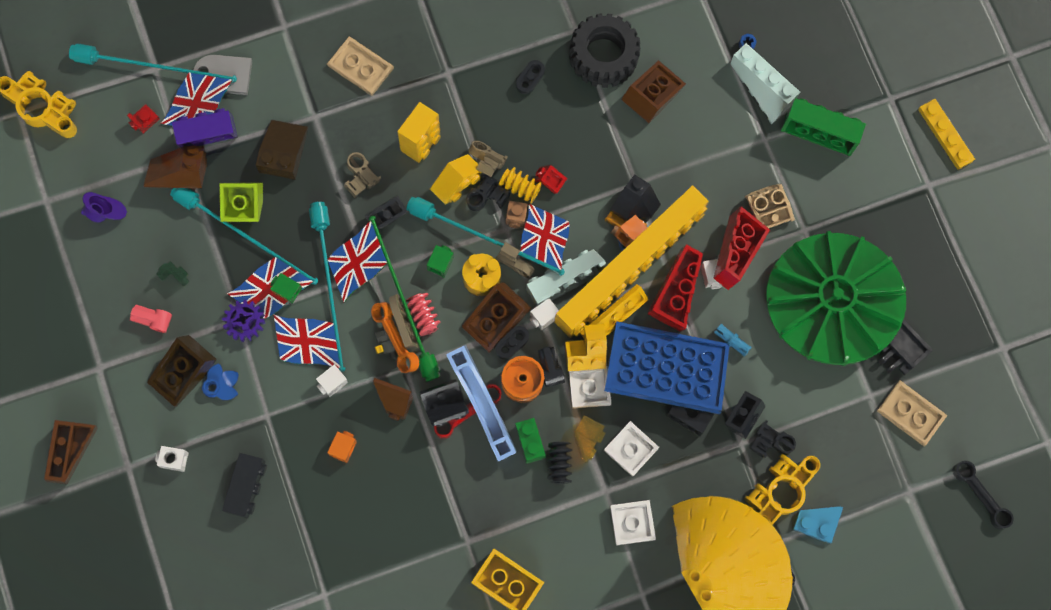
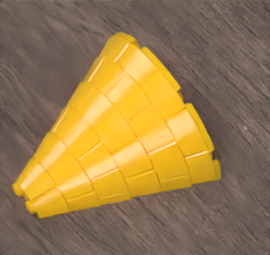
M719 496L691 498L672 506L681 573L702 610H787L793 583L790 556L780 534L765 517L742 502Z

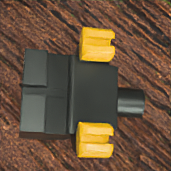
M385 329L376 332L375 335L379 343L375 347L376 353H389L391 360L398 358L397 352Z

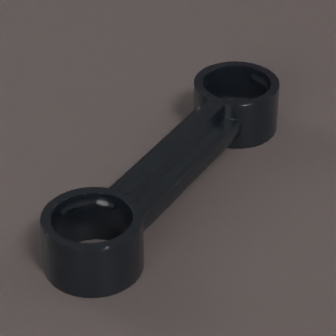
M970 461L957 463L953 468L955 478L968 484L991 514V524L997 529L1010 527L1014 521L1013 514L1008 509H1001L975 476L976 468L974 464ZM961 464L969 467V477L965 478L959 474V466ZM999 512H1003L1008 518L1005 526H1001L996 520V515Z

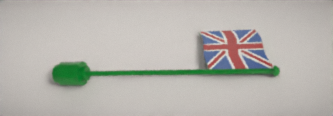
M370 216L367 225L356 236L337 248L328 259L342 300L345 302L355 290L374 278L388 264L422 353L419 355V370L422 378H425L426 382L441 377L439 373L441 370L434 354L430 355L429 352L425 353L377 228L376 217Z

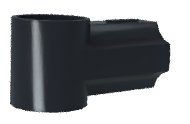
M546 347L538 350L540 363L544 371L545 387L565 383L564 374L561 366H559L555 348Z

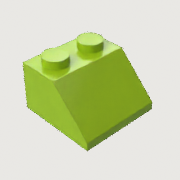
M219 183L220 222H259L263 205V183Z

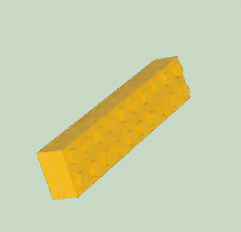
M692 185L556 313L554 323L569 338L574 335L577 337L584 330L583 327L587 322L591 324L598 317L597 314L601 309L605 311L611 305L614 297L618 298L624 293L627 284L632 285L639 278L638 275L641 271L645 273L652 266L651 263L655 258L659 260L665 254L668 246L672 247L676 244L681 233L685 235L692 228L691 225L694 221L699 222L704 217L709 201Z

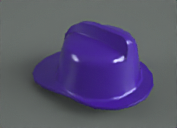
M87 192L83 195L84 206L81 214L93 222H103L107 218L120 220L127 214L126 207L116 199L93 192Z

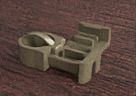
M472 141L468 150L473 157L481 160L477 170L492 177L496 169H501L507 160V156L491 150L490 146L481 141Z
M358 152L348 156L347 168L354 174V179L351 182L348 180L344 184V187L354 198H357L358 194L366 189V186L369 190L378 184L381 176L377 177L368 167L369 162L365 159L364 155ZM353 157L360 158L363 161L362 167L354 161Z
M505 242L496 257L497 261L512 268L521 276L530 279L535 271L532 264L519 258L516 259L520 250Z

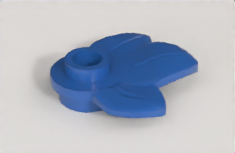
M216 364L208 370L207 380L202 385V391L210 398L218 397L221 400H231L238 395L233 386L236 384L239 374L235 371L223 372L221 365ZM211 385L216 386L214 391H209Z

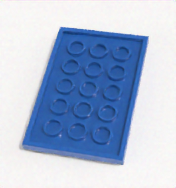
M616 322L604 391L720 414L722 411L730 345L723 342Z

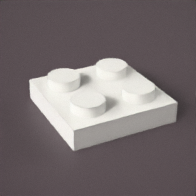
M607 366L606 369L569 371L572 409L611 405L610 392L604 391L608 372Z
M630 421L604 451L633 477L659 447Z
M650 500L610 505L616 546L656 540Z

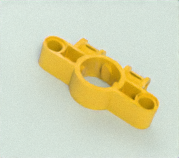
M27 71L18 82L7 76L0 77V93L4 98L16 105L17 113L28 125L32 127L48 126L64 138H72L76 135L77 127L68 117L76 106L75 100L68 99L61 91L55 92L51 97L44 90L46 81L38 79L31 71ZM42 98L48 103L47 109L45 108L40 116L31 117L27 113L25 115V108L27 104L31 103L32 99ZM65 125H70L69 128L63 130Z
M781 454L780 460L774 467L771 466L769 468L776 478L766 488L757 483L751 494L745 496V501L773 525L781 515L793 513L803 505L806 496L804 487L820 469L819 459L815 456H807L797 465L786 455ZM806 461L812 462L814 466L812 471L806 468ZM777 482H788L793 489H796L798 498L791 505L792 508H781L782 505L773 500L772 489L774 490L778 486Z

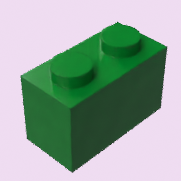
M535 418L515 423V429L526 464L545 459L546 454Z

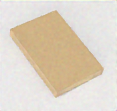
M350 36L327 63L328 67L371 96H373L394 69L393 65Z
M901 380L896 383L877 410L878 413L923 446L927 445L947 417L944 412Z

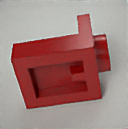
M146 104L134 115L131 113L127 114L130 119L129 125L135 131L139 129L143 134L160 120Z
M552 165L541 166L535 174V182H541L554 194L559 192L567 180Z

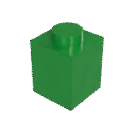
M436 245L427 263V270L445 278L453 261L454 252H451L452 250L447 246L441 245L440 247Z
M282 273L279 276H275L270 284L272 286L271 291L291 304L294 303L302 290V286Z

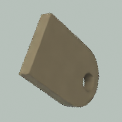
M398 294L390 296V307L405 348L414 353L419 352L420 348L400 296Z

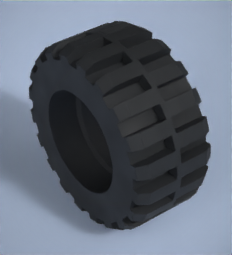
M602 13L596 14L595 18L589 16L586 18V23L581 21L578 24V28L573 32L569 50L570 64L573 69L575 68V74L578 77L582 76V81L585 83L588 81L592 82L591 86L597 87V84L602 85V88H608L609 84L612 87L617 86L619 81L621 83L625 82L628 76L634 73V69L637 66L641 49L640 38L637 37L635 28L631 29V24L628 21L623 22V18L620 16L615 18L612 17L613 14L607 13V16H602ZM606 39L617 44L622 55L615 61L601 62L589 54L587 47L596 40Z

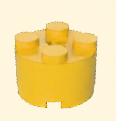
M488 254L471 255L464 263L462 269L463 283L473 295H488L497 283H500L501 269L498 261ZM480 273H484V275L482 276V278L479 277V274H480Z

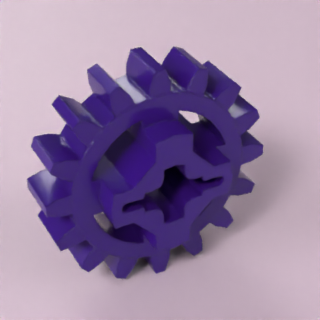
M244 299L243 304H240L238 300L236 301V306L230 304L231 310H225L224 313L227 317L222 318L223 322L227 323L223 325V328L228 330L227 334L229 336L233 335L235 341L240 337L241 342H244L245 338L252 341L253 335L258 338L257 331H263L264 329L261 327V324L266 323L264 319H261L265 315L263 312H260V306L255 307L253 301L248 304L246 299ZM244 309L251 310V311H253L254 313H252V312H250V313L245 312ZM242 318H246L245 324L241 323ZM234 329H241L244 333L237 332Z

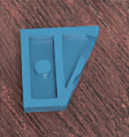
M843 507L800 510L792 530L831 544Z

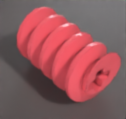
M428 293L416 294L406 300V302H409L407 304L408 308L412 309L410 314L414 316L413 321L417 323L416 328L420 330V336L434 333L439 329L437 325L441 323L440 320L434 321V318L438 316L437 314L430 313L435 308L428 307L432 302L431 300H425L429 295Z

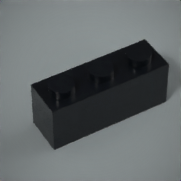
M239 453L222 509L223 512L244 518H249V515L253 514L255 509L253 501L255 495H259L261 489L259 481L261 476L265 475L267 469L264 459Z

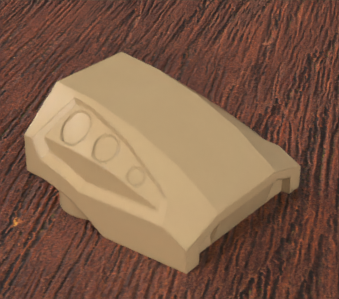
M782 184L768 186L745 196L753 216L768 228L795 220Z

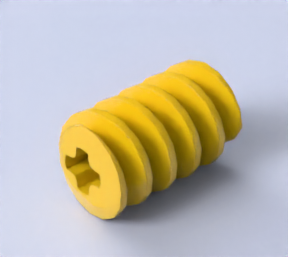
M513 167L511 170L507 169L501 177L499 186L505 184L506 190L512 188L511 192L513 194L518 192V197L520 198L525 195L524 200L529 201L531 199L532 204L540 191L542 183L539 182L537 185H534L535 179L533 178L531 181H528V174L522 178V171L515 174L516 167Z

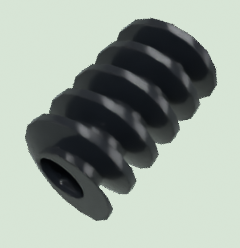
M551 442L548 444V447L553 449L548 451V455L553 457L548 459V463L552 465L547 468V471L552 473L547 475V479L552 480L550 483H572V480L566 478V476L572 475V472L567 471V468L572 467V464L567 463L568 460L572 459L567 453L573 451V449L567 447V445L571 444L569 442Z

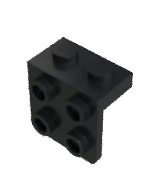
M456 379L419 392L432 426H442L447 421L461 419L469 413Z

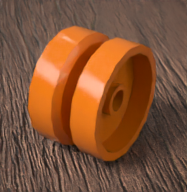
M518 356L509 360L504 366L501 375V384L505 395L512 401L519 403L530 402L537 398L542 391L545 379L544 371L539 362L531 357ZM523 377L526 381H520L519 378Z

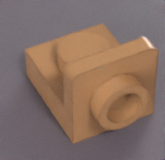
M509 201L506 215V224L509 227H524L528 204Z

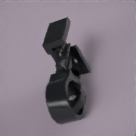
M483 174L484 180L477 189L473 188L466 197L468 208L472 211L482 210L488 201V197L490 200H496L499 208H502L510 197V191L499 186L495 178L491 180L490 176ZM474 196H478L474 205H471L469 200Z
M766 420L756 432V436H761L757 437L750 447L759 456L766 458V451L772 447L781 454H790L796 448V441L793 436L784 431L780 434L767 425L768 421ZM783 438H788L792 444ZM779 441L790 447L791 450L783 451L779 446Z

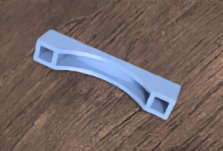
M466 345L446 354L478 415L497 460L500 461L515 454L517 449Z

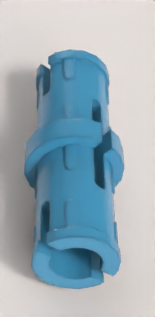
M720 324L714 334L730 345L729 347L732 346L744 357L752 348L741 340L737 333H732L723 324Z

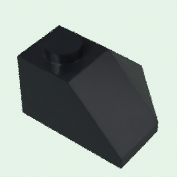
M634 174L610 211L625 221H628L634 215L638 218L651 219L661 203L651 185Z

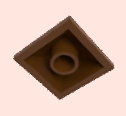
M374 378L373 383L386 413L389 414L388 417L397 421L400 418L405 420L413 401L412 391Z

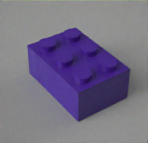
M225 108L214 110L213 114L208 115L206 112L195 114L194 118L189 119L187 116L179 117L175 122H172L176 143L180 148L184 146H202L238 138L233 115L229 110L225 111Z

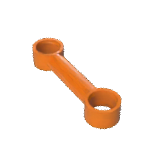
M388 302L374 304L371 309L372 318L374 321L382 323L398 354V369L402 373L416 371L419 367L418 356L413 352H408L407 348H405L392 320L393 313ZM381 307L384 310V317L381 315ZM406 358H408L410 361L409 368L406 364Z

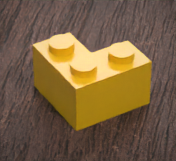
M469 154L449 162L430 190L445 205L452 201L456 202L461 197L463 189L467 188L470 184H476L480 180L482 172L477 170L478 163Z
M604 324L585 325L584 340L565 342L568 372L606 369L607 339Z

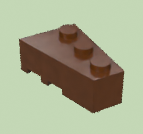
M55 420L44 477L46 482L68 484L98 429L96 425Z

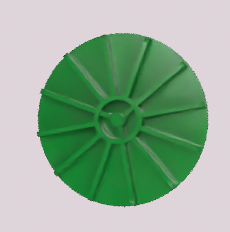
M831 231L810 236L795 242L793 246L787 249L771 271L766 291L767 309L771 322L778 332L780 339H783L793 350L807 357L809 361L814 360L825 364L846 366L847 364L867 360L880 353L892 342L903 323L906 311V287L902 277L892 262L893 258L891 256L888 257L878 247L864 240L865 237L863 236L859 238L849 234L831 233Z

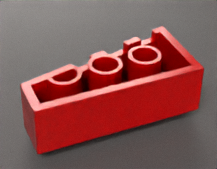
M742 206L729 216L713 277L727 290L742 279L770 231L768 227Z
M687 244L681 248L647 313L648 315L679 332L686 329L703 253Z

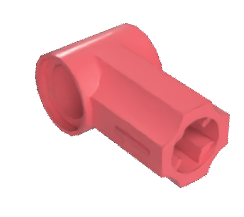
M135 305L130 314L132 322L149 326V328L161 333L167 332L172 318V314L160 309L152 310L139 305Z

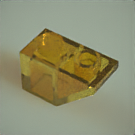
M585 415L574 433L580 457L584 463L588 459L592 460L597 451L594 449L596 442L601 443L606 434L603 432L604 425Z

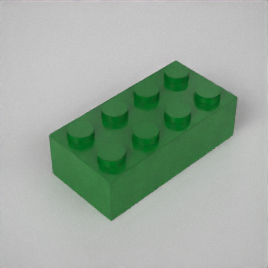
M795 98L787 112L781 131L851 156L860 144L866 123L857 118L846 117L841 112L827 110L822 105H813L805 99Z

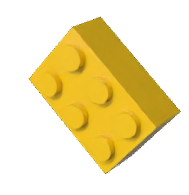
M421 102L418 103L397 131L401 152L418 163L422 159L425 160L431 146L433 144L436 145L441 138L439 114Z
M493 549L471 584L509 610H527L544 582L496 549Z

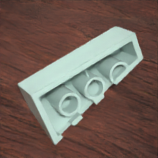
M747 43L734 54L730 63L741 81L746 84L752 97H755L759 107L765 112L769 122L772 124L792 105L794 99L798 98L800 91Z
M594 249L591 251L585 250L578 254L576 259L572 260L570 258L562 263V268L565 271L564 275L560 276L558 272L548 269L545 275L531 278L528 281L526 290L537 307L548 298L552 301L592 280L605 268L606 262Z

